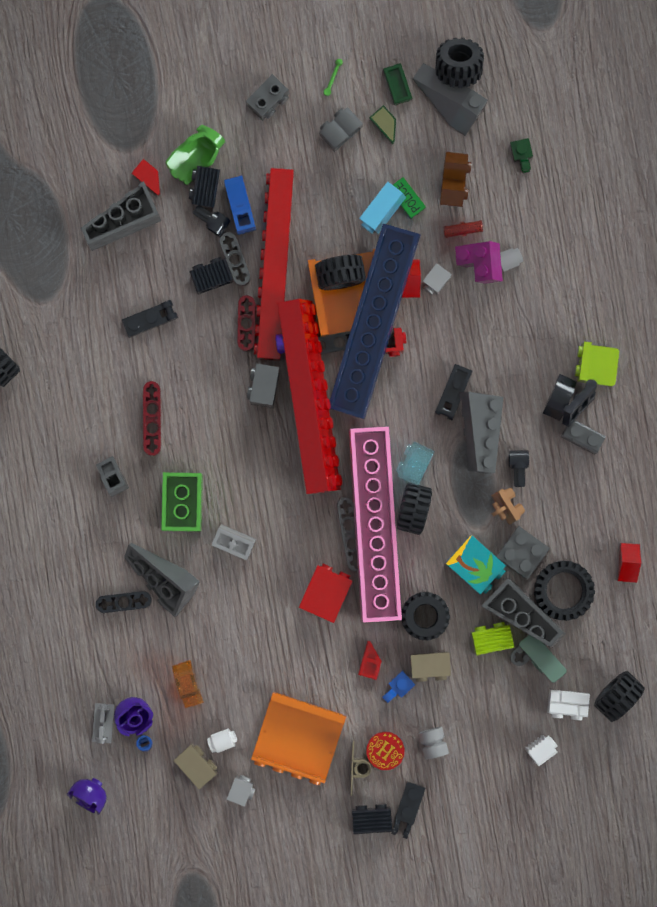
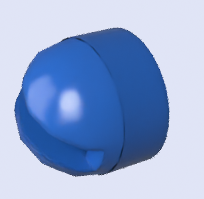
M142 735L137 739L136 745L138 749L146 752L152 748L153 742L150 737ZM150 742V744L141 747L142 744Z

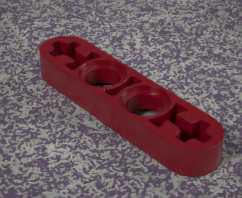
M154 381L147 382L143 387L144 451L150 456H156L161 451V388ZM150 385L157 389L154 392V399L158 398V401L150 400L146 402V398L151 399L150 392H147ZM155 404L158 408L157 412L149 414L147 412L148 405ZM150 423H155L158 427L157 431L153 434L147 431V426ZM147 436H158V440L154 439V445L158 446V448L154 449L153 453H151L150 449H147V446L151 445V439H147Z

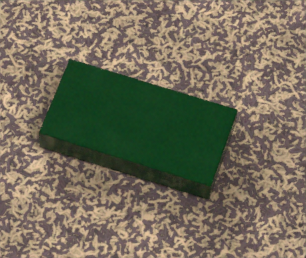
M401 63L383 68L394 106L411 101L413 98Z

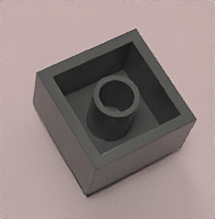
M257 363L256 368L252 367L250 379L253 381V385L248 387L247 398L250 400L251 405L274 409L280 375L279 367Z

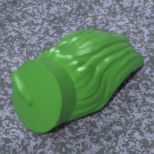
M200 125L197 128L198 133L188 137L166 160V166L170 169L171 175L175 179L178 178L179 181H183L185 185H189L193 181L191 180L193 169H197V166L210 167L214 163L219 149L225 144V139L207 126Z

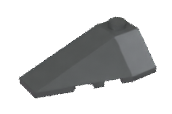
M423 63L413 77L414 82L434 104L449 126L466 136L485 108L488 100L468 87L462 86V88H458L457 86L450 87L449 84H443V81H440L438 76H436V70Z

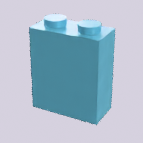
M387 182L359 218L363 222L361 225L371 234L374 231L379 234L383 223L386 224L406 199L405 195L391 183Z

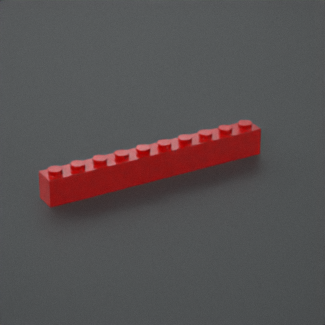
M271 168L270 173L266 175V185H269V192H265V204H268V211H264L263 222L267 223L266 230L262 231V241H265V249H261V260H264V268H260L259 279H263L262 287H258V298H261V306L257 305V317H260V324H256L255 336H259L258 343L254 344V355H257L258 360L281 361V353L279 354L277 351L275 336L276 334H282L278 303L285 301L294 178L293 169Z

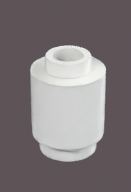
M228 728L212 734L211 737L207 738L211 752L219 753L235 747L237 737L235 732L230 731Z

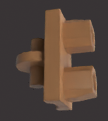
M512 488L501 489L491 495L495 501L492 505L496 510L491 513L493 517L498 514L501 520L506 519L510 525L519 520L520 516L525 512L522 504L519 503L513 506L510 500L516 497Z

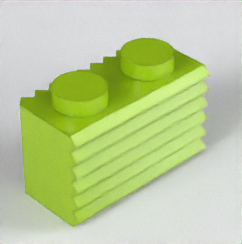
M505 622L493 624L494 628L486 629V626L474 628L475 632H471L475 655L515 648L510 625H505Z

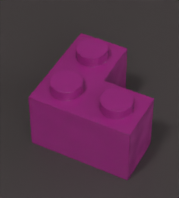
M486 241L455 247L457 266L474 267L475 282L488 284L503 281L500 243Z

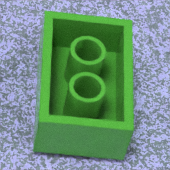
M163 472L162 531L202 532V473Z

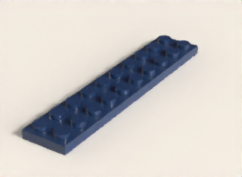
M383 223L330 398V409L365 419L421 234Z

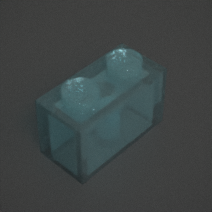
M415 441L412 445L408 444L404 452L407 457L404 462L400 461L396 472H398L397 477L406 482L419 485L435 451Z

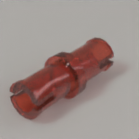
M482 220L468 223L463 221L460 224L444 226L445 238L460 235L466 237L467 234L483 232Z

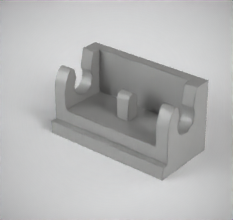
M221 524L212 542V546L247 560L256 539Z

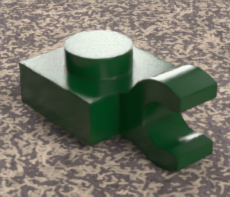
M529 138L510 142L514 162L520 161L522 173L530 172L531 167L528 159L533 158Z

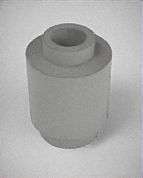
M511 248L500 253L502 272L515 268L523 262L518 248Z

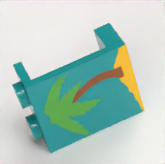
M472 535L465 540L445 563L475 589L478 594L482 592L486 594L493 586L491 582L495 578L500 579L506 572L504 570L506 565Z

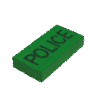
M404 177L393 184L406 197L400 206L410 219L426 208Z

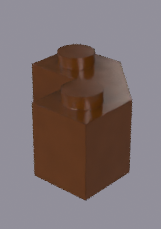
M445 153L440 205L463 207V201L467 200L469 189L465 188L466 174L471 172V162H468V154Z

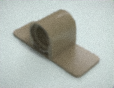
M352 740L350 796H352L353 777H367L372 770L368 760L354 758V740ZM360 763H365L368 765V770L365 773H360L357 770V766Z

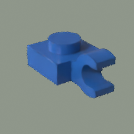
M401 671L388 683L391 689L382 698L387 703L397 694L402 698L415 684Z

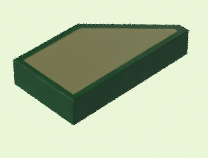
M383 105L369 119L393 145L395 143L396 118Z

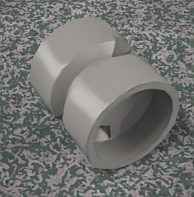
M442 726L418 733L421 744L425 745L422 749L425 760L449 754L447 743L442 741L445 737Z

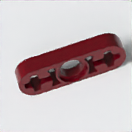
M249 295L242 296L238 301L237 343L243 351L252 350L255 344L256 304L253 297ZM247 299L249 303H252L248 310L249 313L253 312L252 316L249 314L241 315V312L245 313V307L242 306V303H245ZM244 318H249L252 321V326L248 329L241 326V321ZM241 331H252V335L248 334V340L252 341L251 344H248V347H244V344H241V341L245 339V334H240Z

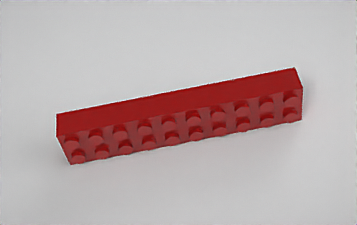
M304 299L279 302L278 309L306 494L341 490L342 478L338 472L339 458L335 453L336 439L332 433L334 424L329 413L331 404L326 393L328 384L324 379L325 365L323 360H321L320 354L322 352V345L318 341L319 326L315 321L316 307L313 301Z

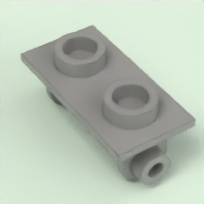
M95 703L92 742L101 744L112 742L114 704Z

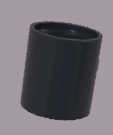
M200 205L193 211V215L206 222V228L221 237L231 222L230 219L220 212L211 213Z
M529 450L509 451V468L514 471V487H525V469L529 467Z

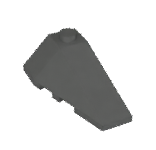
M133 543L128 545L124 558L137 575L143 576L148 583L146 585L149 590L153 589L159 597L157 601L160 605L176 617L194 596L200 581L187 570Z

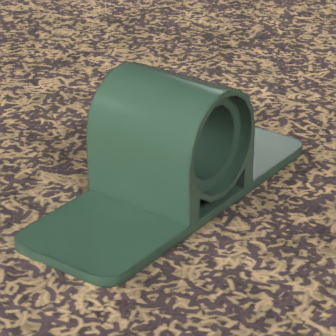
M528 635L519 643V646L530 657L534 666L541 673H544L552 683H555L567 673L566 668L540 640Z

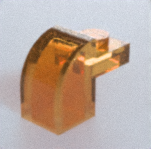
M191 660L173 665L172 669L176 686L185 708L204 703Z

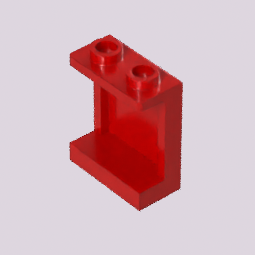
M322 563V566L317 565L298 608L334 623L352 584V580L349 579L350 575L341 571L339 574L332 572V567Z

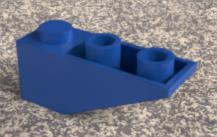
M238 176L224 180L237 234L241 235L256 231L243 177Z

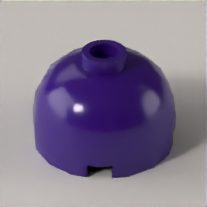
M125 698L116 706L114 712L115 725L118 731L125 736H130L129 734L141 735L153 723V712L147 702L141 698Z
M92 778V780H78L67 793L70 799L73 796L77 799L76 804L92 813L96 811L97 815L101 813L107 799L106 792L101 787L102 783L95 778Z

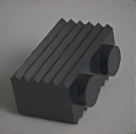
M197 166V169H193L191 180L195 181L194 188H190L189 199L192 200V204L214 208L220 169Z
M221 257L212 259L210 260L211 264L205 266L203 264L195 265L192 267L193 270L189 271L198 295L234 282L225 258L221 259Z
M375 804V808H367V805H357L356 809H352L353 834L392 832L391 807H387V804Z

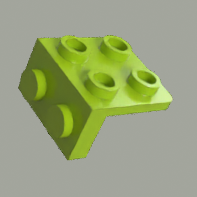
M583 342L581 346H578L577 357L580 359L579 365H576L575 368L577 382L586 383L587 380L592 379L597 382V385L614 386L616 383L619 350L617 348L592 345V342Z

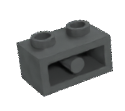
M272 74L246 100V105L262 121L265 118L269 119L276 112L275 108L279 104L283 105L288 100L289 89Z

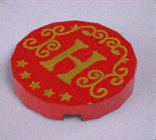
M379 732L370 738L366 754L369 762L374 767L380 770H391L402 762L405 748L402 740L396 734Z

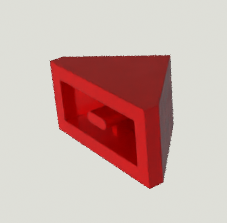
M413 260L402 298H420V260Z
M620 543L617 581L637 583L641 567L640 544Z

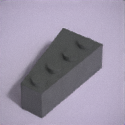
M461 392L459 395L460 400L462 399L463 409H461L462 417H464L465 425L463 430L467 443L465 447L468 471L485 474L495 473L504 397L474 392Z

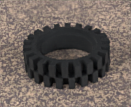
M557 561L547 565V567L540 571L541 573L537 576L536 583L534 584L535 601L539 608L553 619L568 621L577 619L589 610L591 603L594 601L595 584L591 579L592 576L580 564L572 561ZM566 572L574 575L579 580L582 587V595L576 605L571 608L561 609L550 602L547 596V585L553 576Z

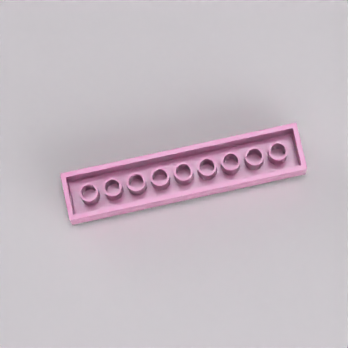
M389 427L350 429L349 445L361 622L402 620Z

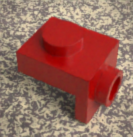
M401 328L393 329L395 347L386 348L385 354H388L389 357L400 356V353L404 351L403 344H406V333L402 332Z

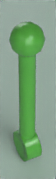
M341 59L335 61L336 66L328 87L324 89L325 96H330L331 94L330 89L339 66L343 64Z

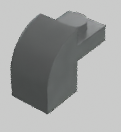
M113 456L96 464L101 479L111 497L129 488Z

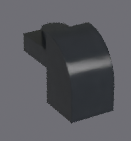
M559 374L553 391L546 402L543 414L560 421L563 416L562 411L564 407L569 404L573 396L577 381Z

